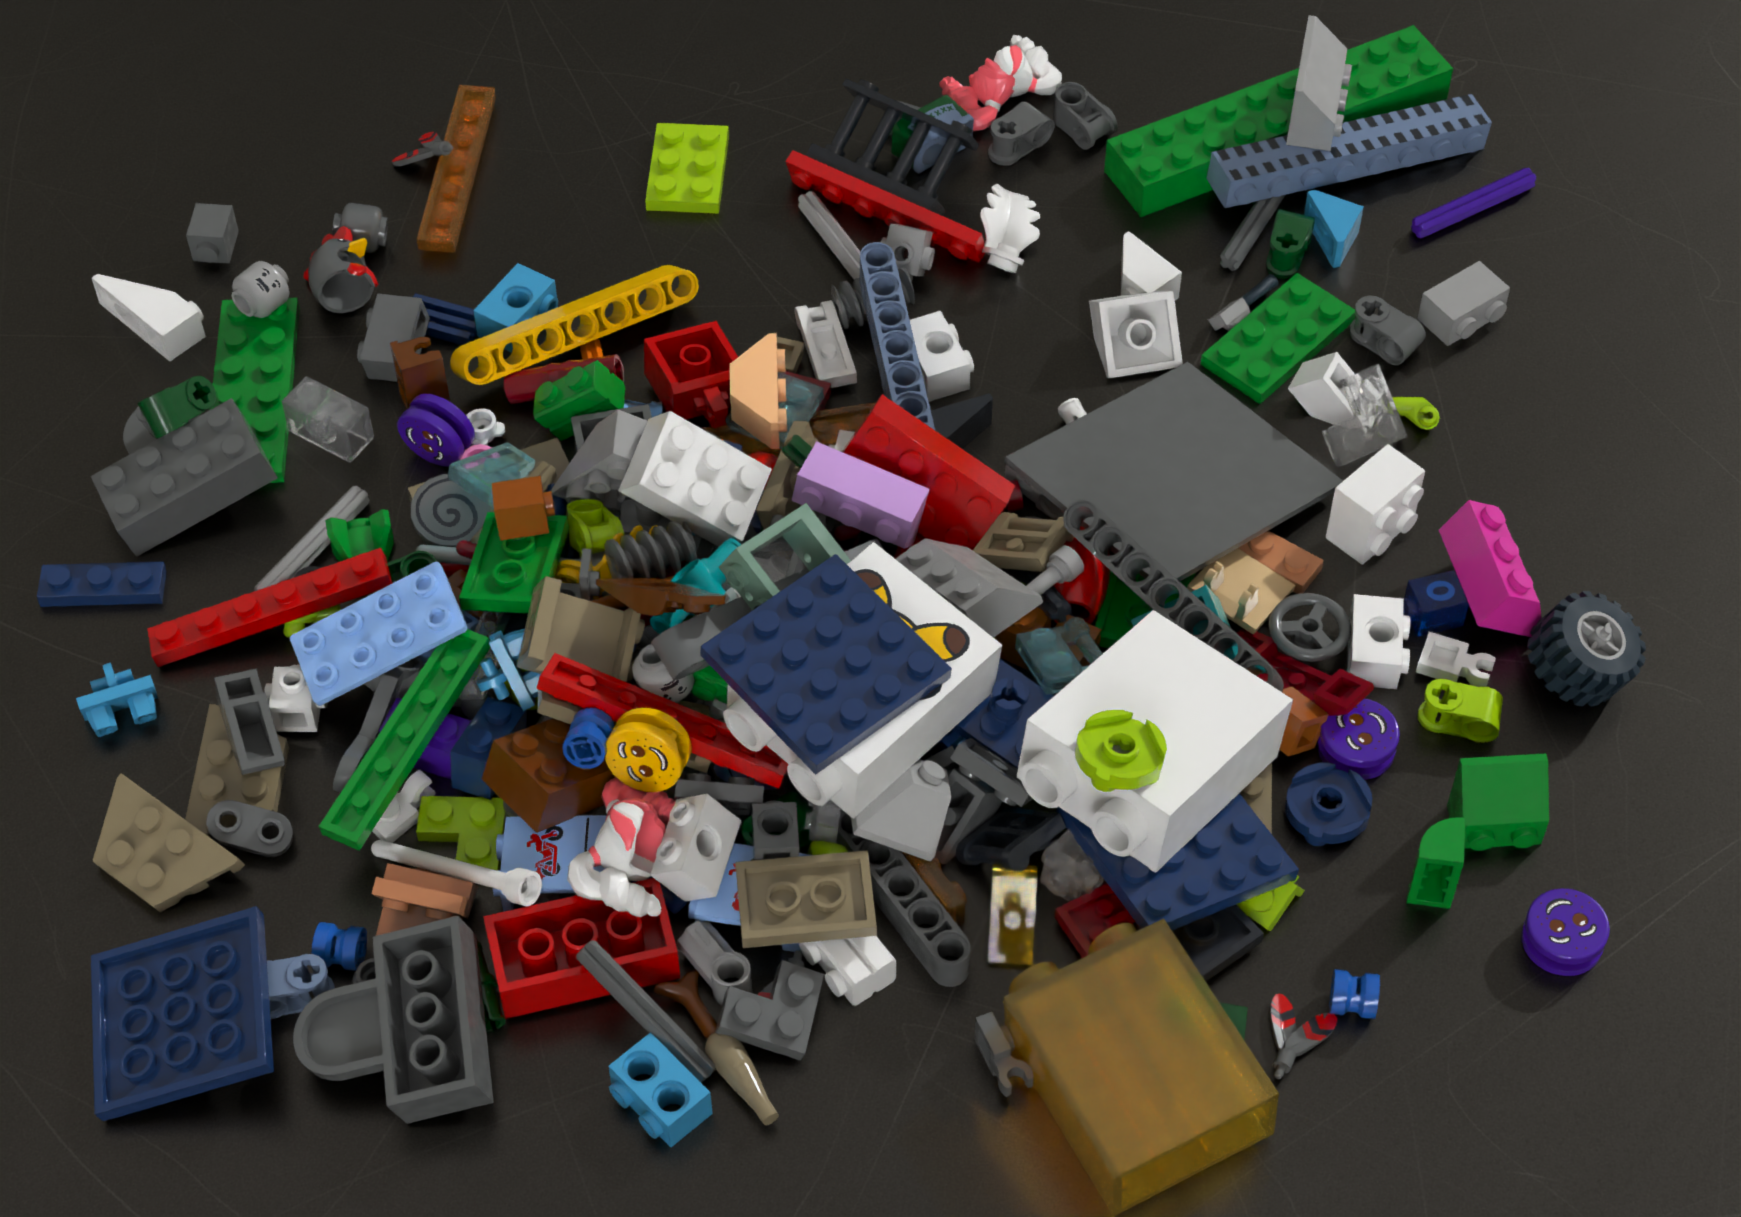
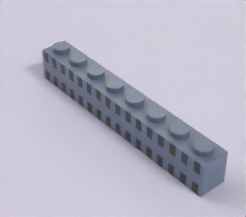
M1469 94L1344 122L1341 136H1333L1330 151L1286 145L1288 135L1214 151L1211 154L1206 179L1224 208H1229L1482 150L1485 147L1492 122L1474 96Z

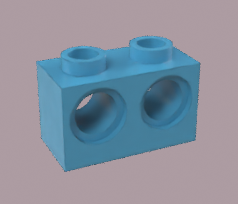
M651 1032L608 1066L611 1080L609 1090L614 1099L623 1108L630 1106L639 1115V1122L644 1130L654 1139L660 1136L670 1147H673L713 1114L711 1092ZM640 1074L652 1076L645 1081L633 1080L634 1077ZM669 1104H678L682 1106L679 1110L674 1112H667L663 1110V1108Z

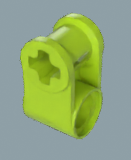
M580 499L572 501L567 505L569 543L579 553L581 558L583 549H591L592 554L605 552V542L612 539L617 533L622 532L624 535L623 526L619 518L614 516L601 501Z
M1436 679L1427 685L1424 693L1425 701L1420 705L1417 713L1418 721L1426 730L1483 743L1493 741L1499 736L1503 697L1500 692L1490 687H1477L1453 682L1448 679ZM1441 690H1445L1443 698L1439 699ZM1438 712H1440V713H1441L1440 720H1439L1438 722H1436L1435 720H1436L1437 714H1438Z

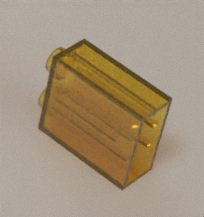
M1164 918L1139 931L1131 923L1115 925L1094 939L1088 948V956L1060 970L1053 962L1036 964L1019 974L1009 987L1010 994L1004 997L1005 1025L1008 1027L1015 1045L1013 1052L1018 1060L1026 1062L1032 1068L1034 1075L1033 1085L1113 1217L1274 1134L1279 1098L1278 1091Z

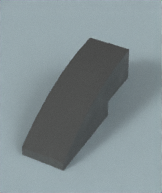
M252 669L214 677L216 698L241 774L244 775L285 766V760L265 692L263 693L257 670Z

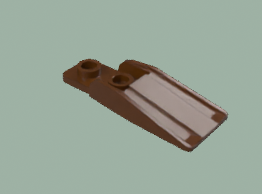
M656 578L596 579L597 586L637 613L651 616L676 612L679 609H683L691 614L700 615L710 612V605L725 604L726 595Z

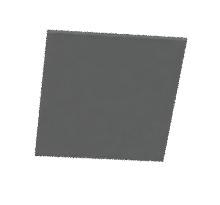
M1189 362L1006 456L1004 461L1006 465L1063 512L1071 503L1077 500H1088L1094 503L1179 582L1335 492V488L1343 482L1342 479ZM1094 517L1086 518L1081 526L1085 529L1089 528L1093 523ZM1122 542L1114 543L1109 550L1114 554L1118 553ZM1144 568L1138 574L1146 579L1150 574L1151 568Z

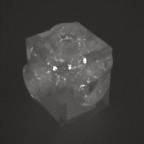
M1070 828L1045 849L1041 857L1044 865L1040 882L1047 886L1053 894L1063 897L1068 902L1086 893L1090 895L1092 890L1100 887L1104 882V878L1094 866V860L1090 855L1087 856L1074 839L1075 834Z

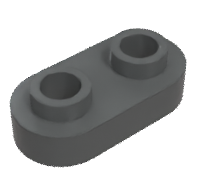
M224 800L215 804L207 815L206 824L211 838L224 846L265 857H277L285 853L293 841V830L290 821L283 814L234 800ZM225 815H233L237 818L236 824L230 828L223 827L220 821ZM268 826H274L279 830V834L274 839H266L262 835L263 830Z

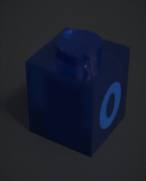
M1454 570L1408 580L1405 596L1402 598L1404 599L1403 615L1410 616V622L1417 637L1427 635L1429 631L1436 633L1464 625L1469 603Z

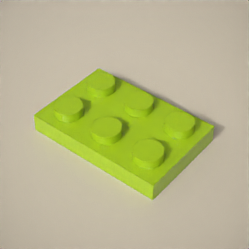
M657 123L645 199L647 211L719 214L729 140L728 126Z

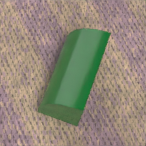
M1455 817L1439 821L1425 832L1409 882L1406 897L1407 904L1451 908L1464 864L1465 818Z

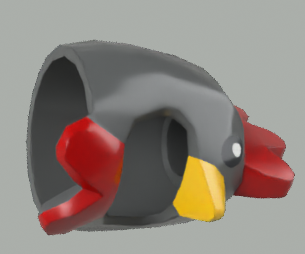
M345 226L339 228L335 235L329 233L323 238L322 246L312 253L309 267L303 275V278L309 282L316 300L325 309L336 313L352 312L364 306L371 298L374 288L379 285L375 275L365 264L364 253L367 240L362 238L352 241L351 230Z

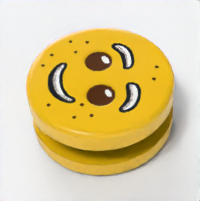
M636 708L624 713L615 724L613 731L606 741L607 752L605 761L613 775L625 785L643 792H661L671 788L680 778L691 755V741L684 727L672 716L652 708Z

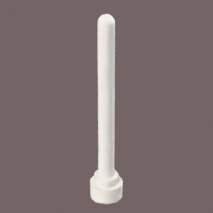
M377 840L371 846V851L376 857L501 890L508 901L519 905L531 906L536 902L541 892L542 881L540 875L528 869L515 868L504 873L383 840Z

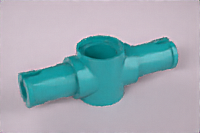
M732 538L725 540L709 558L696 559L675 574L670 582L725 595L726 591L722 585L726 582V578L719 566L741 544ZM679 609L676 612L652 616L650 624L658 634H661L665 630L681 623L688 615L694 614Z

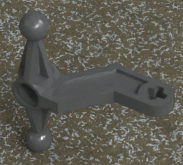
M418 656L364 683L373 691L374 696L359 735L344 753L339 763L333 782V791L341 793L379 735L378 730L396 698L402 699L423 668V661ZM473 688L467 692L462 691L453 707H460L464 715L472 720L488 697L492 698L488 691H480L479 688Z

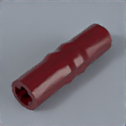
M614 354L522 369L504 376V390L510 404L534 401L535 391L547 381L554 382L566 376L573 368L578 366L583 368L596 360L607 367L610 374L614 373L624 382L623 364L619 355Z

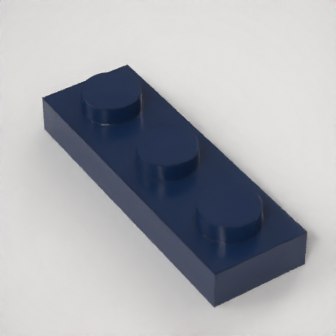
M164 562L42 565L37 600L40 607L162 604L167 571Z

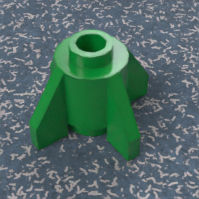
M381 509L369 516V518H357L347 522L344 519L332 517L325 520L327 535L331 541L332 553L339 562L378 548H382L388 561L394 545L393 530L390 528L391 523L388 510Z

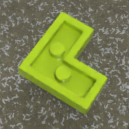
M421 796L416 830L418 841L458 842L456 860L493 870H500L501 860H497L496 839L498 834H504L507 814L503 807V800L501 798L489 800L483 797Z

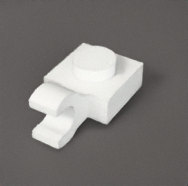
M421 770L413 773L405 782L401 792L396 793L372 832L381 840L393 843L418 822L419 812L417 808L420 807L421 796H434L436 794L429 786L432 783L431 779Z

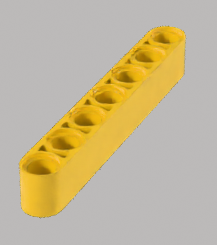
M672 265L658 267L464 344L455 349L451 355V369L456 376L472 384H487L688 303L698 292V279L694 273ZM678 276L679 285L673 292L671 285L675 277ZM645 289L647 294L646 300L643 304L639 305V294ZM612 302L614 307L613 313L606 319V307ZM579 315L580 325L576 331L572 332V321ZM545 329L547 333L546 340L539 346L537 343L538 334ZM511 342L513 346L512 354L507 359H504L503 350ZM477 356L478 367L475 371L469 373V362Z

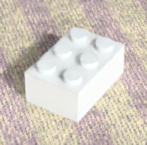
M668 411L648 419L618 491L671 521H677L681 526L682 522L685 521L691 532L719 547L729 538L735 539L738 542L743 541L772 469L677 414Z

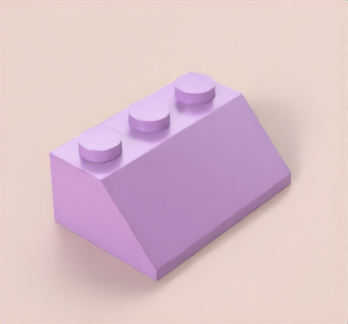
M816 441L797 474L791 501L800 505L807 503L811 510H815L847 526L855 527L878 537L882 541L905 549L912 546L916 539L930 489Z

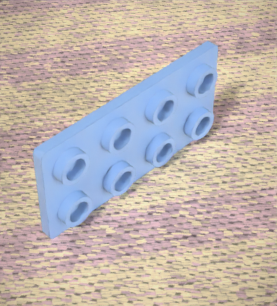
M436 561L291 635L290 641L312 699L318 706H321L466 632L468 627L444 569Z

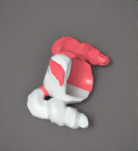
M1013 35L1010 46L997 51L994 61L986 58L985 65L980 66L978 71L969 75L970 86H963L950 76L943 78L939 82V86L943 89V96H950L974 118L973 131L986 129L996 119L997 113L1000 111V107L1010 97L1020 96L1026 92L1039 95L1054 94L1057 87L1061 84L1062 73L1048 61V54L1042 46L1035 47L1034 42L1028 37L1022 39L1019 35ZM978 100H979L985 107H980V106L978 105Z
M615 777L606 782L601 798L606 807L607 815L597 835L595 844L588 851L578 854L570 862L567 880L577 896L589 900H602L605 906L612 907L616 911H628L636 917H642L646 914L658 916L661 914L659 900L653 894H649L643 886L630 883L628 880L640 881L651 877L650 874L656 859V852L662 842L666 830L665 826L667 827L670 812L676 801L673 798H668L667 793L664 791H639L625 785ZM603 866L605 869L599 872L594 870L593 867Z

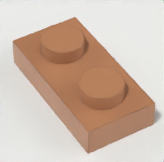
M1270 531L1261 534L1238 548L1295 584L1293 592L1296 594L1305 592L1322 570L1324 561Z

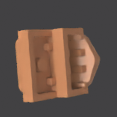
M387 863L384 878L376 877L372 890V895L383 900L381 906L383 909L376 936L454 916L468 919L478 891V885L420 868L411 869Z

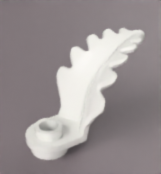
M995 184L991 188L994 194L987 193V200L991 208L984 207L980 215L986 235L982 252L990 255L988 264L1011 273H1016L1018 266H1022L1024 260L1019 258L1020 252L1039 238V229L1031 225V223L1040 219V214L1037 211L1031 210L1036 204L1034 201H1030L1028 196L1008 191L999 184Z

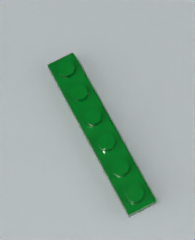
M467 629L466 632L434 649L320 823L319 829L322 835L360 851L480 665V662L489 651L488 637Z

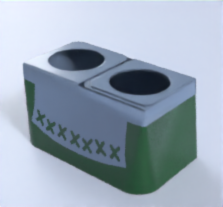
M944 95L918 109V111L950 125L953 120L958 121L972 130L971 135L973 136L974 118L948 95ZM903 118L892 129L891 153L897 158L900 157L916 124ZM929 131L911 168L919 174L933 166L947 138ZM960 145V147H959V149H958L957 152H959L960 150H962V149H964V148H966V147L963 146V145Z

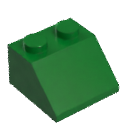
M1546 753L1460 758L1448 799L1447 810L1449 818H1465L1464 849L1471 848L1476 851H1483L1492 847L1515 846L1517 848H1528L1533 845L1542 844L1549 823V777Z

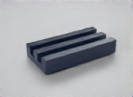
M417 293L414 294L413 297L422 298L430 317L429 320L436 322L428 323L425 335L459 345L474 341L477 336L474 309ZM450 326L455 327V328H459V329H463V330H466V331H468V332L461 331V330H458V329H454V328H451Z

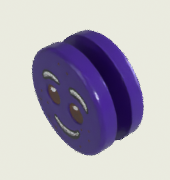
M420 394L416 396L410 403V407L403 412L397 422L398 432L405 444L421 458L439 466L449 467L456 465L464 455L465 449L469 448L475 439V430L468 417L448 400L433 394Z
M1363 699L1346 715H1328L1326 722L1322 724L1320 729V736L1317 741L1318 753L1323 763L1336 764L1335 769L1343 770L1346 773L1351 769L1364 780L1372 779L1383 774L1393 763L1400 736L1399 726L1395 717L1387 708L1375 701Z
M1553 889L1539 895L1530 905L1522 927L1521 939L1526 954L1537 966L1552 974L1575 976L1589 971L1598 963L1609 938L1610 926L1605 911L1590 896L1573 889Z

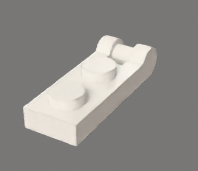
M833 301L821 302L819 307L808 308L807 305L795 307L796 323L801 331L815 378L831 383V388L857 383V372Z

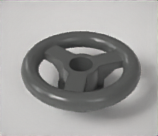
M1300 593L1283 599L1275 606L1269 618V631L1274 643L1287 655L1302 661L1317 662L1335 657L1344 650L1351 637V623L1345 610L1332 599L1314 593ZM1302 605L1314 606L1310 614L1302 617L1299 621H1282L1283 616L1294 607ZM1326 611L1334 616L1339 626V633L1334 642L1322 630L1323 624L1321 620ZM1285 635L1291 637V642L1285 637Z

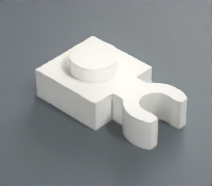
M1429 631L1416 672L1436 679H1448L1453 682H1457L1458 677L1462 676L1473 686L1487 687L1490 674L1481 672L1478 669L1492 672L1496 658L1487 653L1468 654V643Z

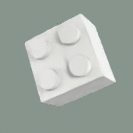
M1389 444L1384 446L1335 488L1326 539L1362 565L1373 555L1380 556L1383 554L1395 536L1400 532L1403 534L1407 533L1417 521L1418 514H1416V509L1424 493V489L1421 487L1425 470Z

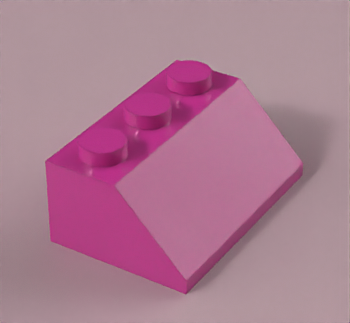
M1468 500L1439 529V533L1476 623L1481 627L1532 637L1530 634L1532 628L1542 619L1540 602L1533 588V581L1527 574L1520 558L1519 548L1513 541L1505 523V516L1499 507Z

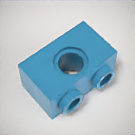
M517 263L473 310L477 336L482 338L557 308L558 298L555 280ZM512 343L507 344L504 349L512 352Z

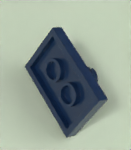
M1000 659L996 683L991 694L952 730L966 740L969 738L974 739L1018 769L1027 719L1052 699L1054 695Z

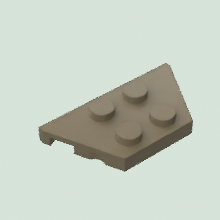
M209 704L185 820L210 837L206 819L210 809L218 802L234 800L277 812L289 752L287 739L277 734L285 766L242 775L226 732L220 708L216 704ZM225 815L222 817L220 824L223 827L230 828L236 824L237 818L233 815Z
M121 773L117 777L93 862L157 911L162 912L179 903L184 896L196 894L209 887L208 881L229 870L234 874L244 867L245 864L239 858Z

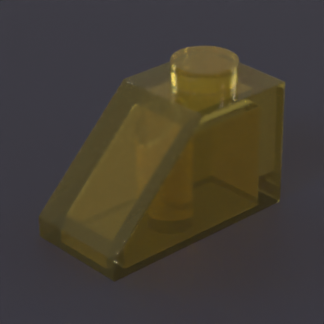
M993 864L988 962L1032 965L1037 866H1027L1022 872L1007 871L1002 865Z

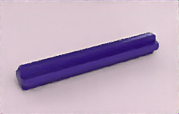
M1530 168L1516 171L1413 218L1411 230L1418 238H1424L1533 188L1537 179L1536 175L1532 173Z

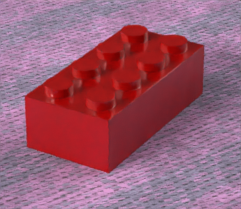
M883 394L841 451L930 489L918 533L927 539L968 547L972 551L1006 507L1015 487L1013 483Z
M655 878L633 882L643 886L649 894H653L659 900L661 914L658 916L646 914L642 917H636L628 911H616L612 907L605 906L602 900H589L577 895L483 916L505 1019L611 995L577 960V953L592 940L596 941L640 987L680 979L678 951L660 882Z

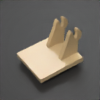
M1237 548L1204 567L1188 584L1187 589L1192 592L1207 585L1219 598L1226 617L1254 635L1270 617L1275 606L1293 592L1296 585Z

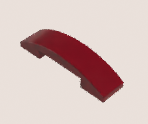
M1244 628L1237 632L1244 641L1279 673L1283 680V689L1294 687L1330 716L1348 714L1374 690L1372 682L1345 670L1339 669L1331 676L1279 653L1273 639L1260 632H1256L1253 635ZM1266 673L1257 676L1265 682L1268 680V674Z

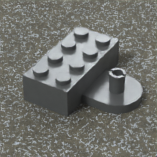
M232 398L204 414L188 420L189 423L156 439L138 406L127 420L123 432V441L129 455L91 476L118 534L136 557L278 478L250 424Z
M459 916L373 936L376 978L321 993L305 1006L297 1019L293 1033V1044L297 1057L305 1067L318 1077L331 1081L347 1080L384 1071L387 1107L405 1123H412L494 1103L477 936Z

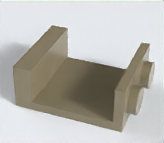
M545 576L533 590L517 667L541 674L554 653H557L630 684L634 677L632 671L635 660L632 658L634 644L640 642L645 627V621L640 619L641 614L630 607L622 611L561 593L562 581Z

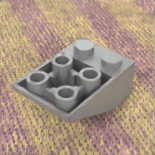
M617 410L597 423L553 486L552 495L566 499L567 503L580 499L599 500L614 516L619 518L621 503L625 500H634L618 490L645 429L647 420Z

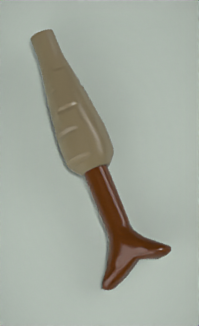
M693 969L686 973L678 982H662L656 985L654 988L655 994L672 999L687 1009L707 1039L705 1046L706 1055L713 1061L718 1073L755 1111L764 1125H770L776 1121L779 1114L769 1101L758 1073L742 1042L734 1037L715 1033L717 1022L699 996V972Z

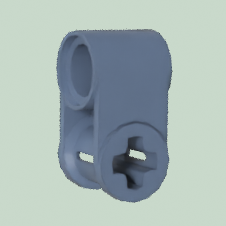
M304 954L274 961L267 960L270 1019L302 1012L305 1006L312 1000L309 994L311 991L316 997L325 991L335 988L333 980L327 975L326 964L320 956ZM308 965L311 966L313 973H309Z

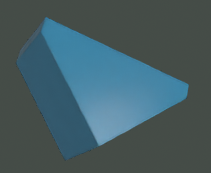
M1311 190L1307 193L1304 215L1315 218L1313 235L1332 267H1340L1359 233L1364 206L1317 190Z

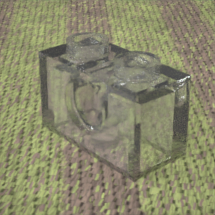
M307 376L282 400L289 432L349 463L374 439L368 407Z

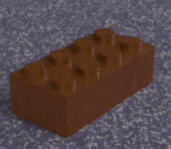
M554 718L493 740L482 780L536 833L604 806L601 798L606 782L615 778L608 768L605 758L599 766L591 769H583L571 764L564 756L562 749L571 724Z

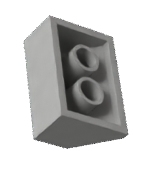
M1308 15L1286 145L1330 151L1333 136H1341L1344 115L1337 114V111H1345L1348 90L1341 89V86H1349L1352 65L1345 64L1347 48L1316 16Z
M923 539L896 558L899 563L993 638L1043 603L1042 597L968 547Z

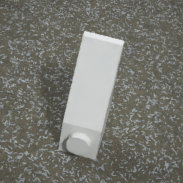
M96 274L92 277L99 304L168 361H172L206 337L202 325L204 316L201 310L193 301H185L176 292L101 274Z

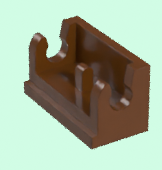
M418 337L398 343V341L390 343L399 393L406 410L410 407L413 399L420 394H433L450 402L443 357L440 350L428 351L425 354L415 353L418 349L427 348L431 345L430 338Z

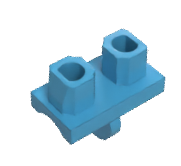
M525 629L510 632L506 635H503L500 630L489 636L491 639L489 645L501 668L497 670L491 657L481 661L480 665L486 676L478 680L476 684L480 691L493 688L498 700H502L510 695L504 684L508 680L524 711L535 705V698L538 697V689L536 688L541 674L529 670L523 673L517 667L516 660L519 658Z
M111 662L102 665L106 677L90 681L93 693L76 698L84 721H89L97 737L117 731L118 726L113 712L128 707L135 724L146 723L157 718L154 699H157L158 695L151 675L134 680L131 669L114 673Z

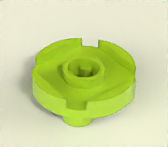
M1125 710L1102 711L1086 720L1085 727L1079 731L1077 736L1075 758L1080 769L1091 778V783L1096 789L1103 792H1111L1115 789L1131 790L1154 784L1159 780L1167 751V744L1161 730L1148 719H1146L1145 724L1132 719L1133 713ZM1119 745L1122 750L1130 752L1127 754L1117 753L1113 751V746Z

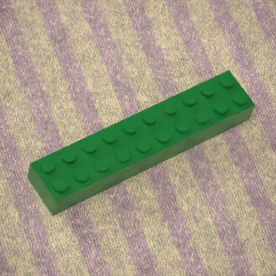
M1414 25L1348 49L1345 64L1352 65L1348 87L1341 86V89L1348 90L1345 111H1337V114L1344 115V123L1447 100L1453 67ZM1299 68L1108 139L1104 172L1140 217L1213 190L1206 179L1212 152L1288 135Z

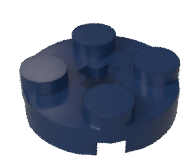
M1327 762L1315 763L1304 767L1293 777L1292 783L1287 790L1285 812L1291 825L1304 835L1305 840L1309 844L1323 846L1327 843H1343L1355 838L1367 828L1372 806V793L1366 781L1351 769L1346 773L1343 770L1335 769L1336 764ZM1326 797L1328 801H1337L1338 804L1335 806V809H1326L1320 805L1321 798Z

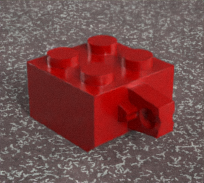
M717 321L644 339V374L660 402H662L666 412L671 411L685 420L704 415L712 428L728 425V408H731L730 363L737 359L738 355Z

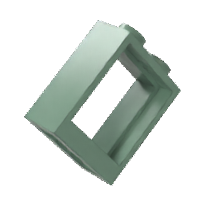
M807 503L737 547L719 566L728 584L740 594L751 608V611L780 592L752 555L783 536L809 571L834 554H837L846 564L851 562Z

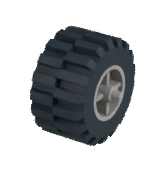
M1582 591L1579 595L1572 593L1565 599H1562L1532 628L1530 632L1532 637L1528 639L1527 645L1532 650L1528 655L1530 663L1536 665L1537 669L1534 672L1538 679L1543 678L1547 683L1545 687L1550 692L1555 690L1559 693L1560 699L1566 702L1572 699L1574 704L1578 706H1584L1586 703L1590 707L1599 705L1602 701L1606 702L1640 672L1639 668L1645 662V657L1642 653L1646 651L1645 642L1639 638L1642 632L1639 626L1633 624L1632 620L1634 618L1629 612L1625 613L1620 609L1621 605L1615 600L1609 602L1607 597L1600 593L1593 596L1590 591Z

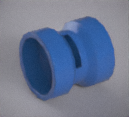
M585 708L579 710L574 715L562 746L563 754L571 764L583 769H591L599 766L604 761L607 752L606 741L614 728V722L611 717L597 708Z
M320 922L314 933L311 954L320 956L327 968L332 964H338L345 970L356 971L366 956V928L350 926L347 929H338L334 923Z
M1334 969L1330 987L1329 1014L1344 1015L1347 1012H1355L1361 1018L1375 1019L1379 1002L1380 975L1365 973L1363 976L1358 977L1352 976L1346 970Z

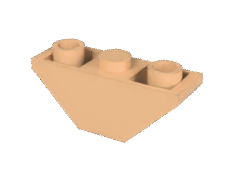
M768 333L730 363L732 421L771 449H780L779 433L787 432L786 408L779 409V402H786V378L778 379V373H786L785 349H777L776 333Z

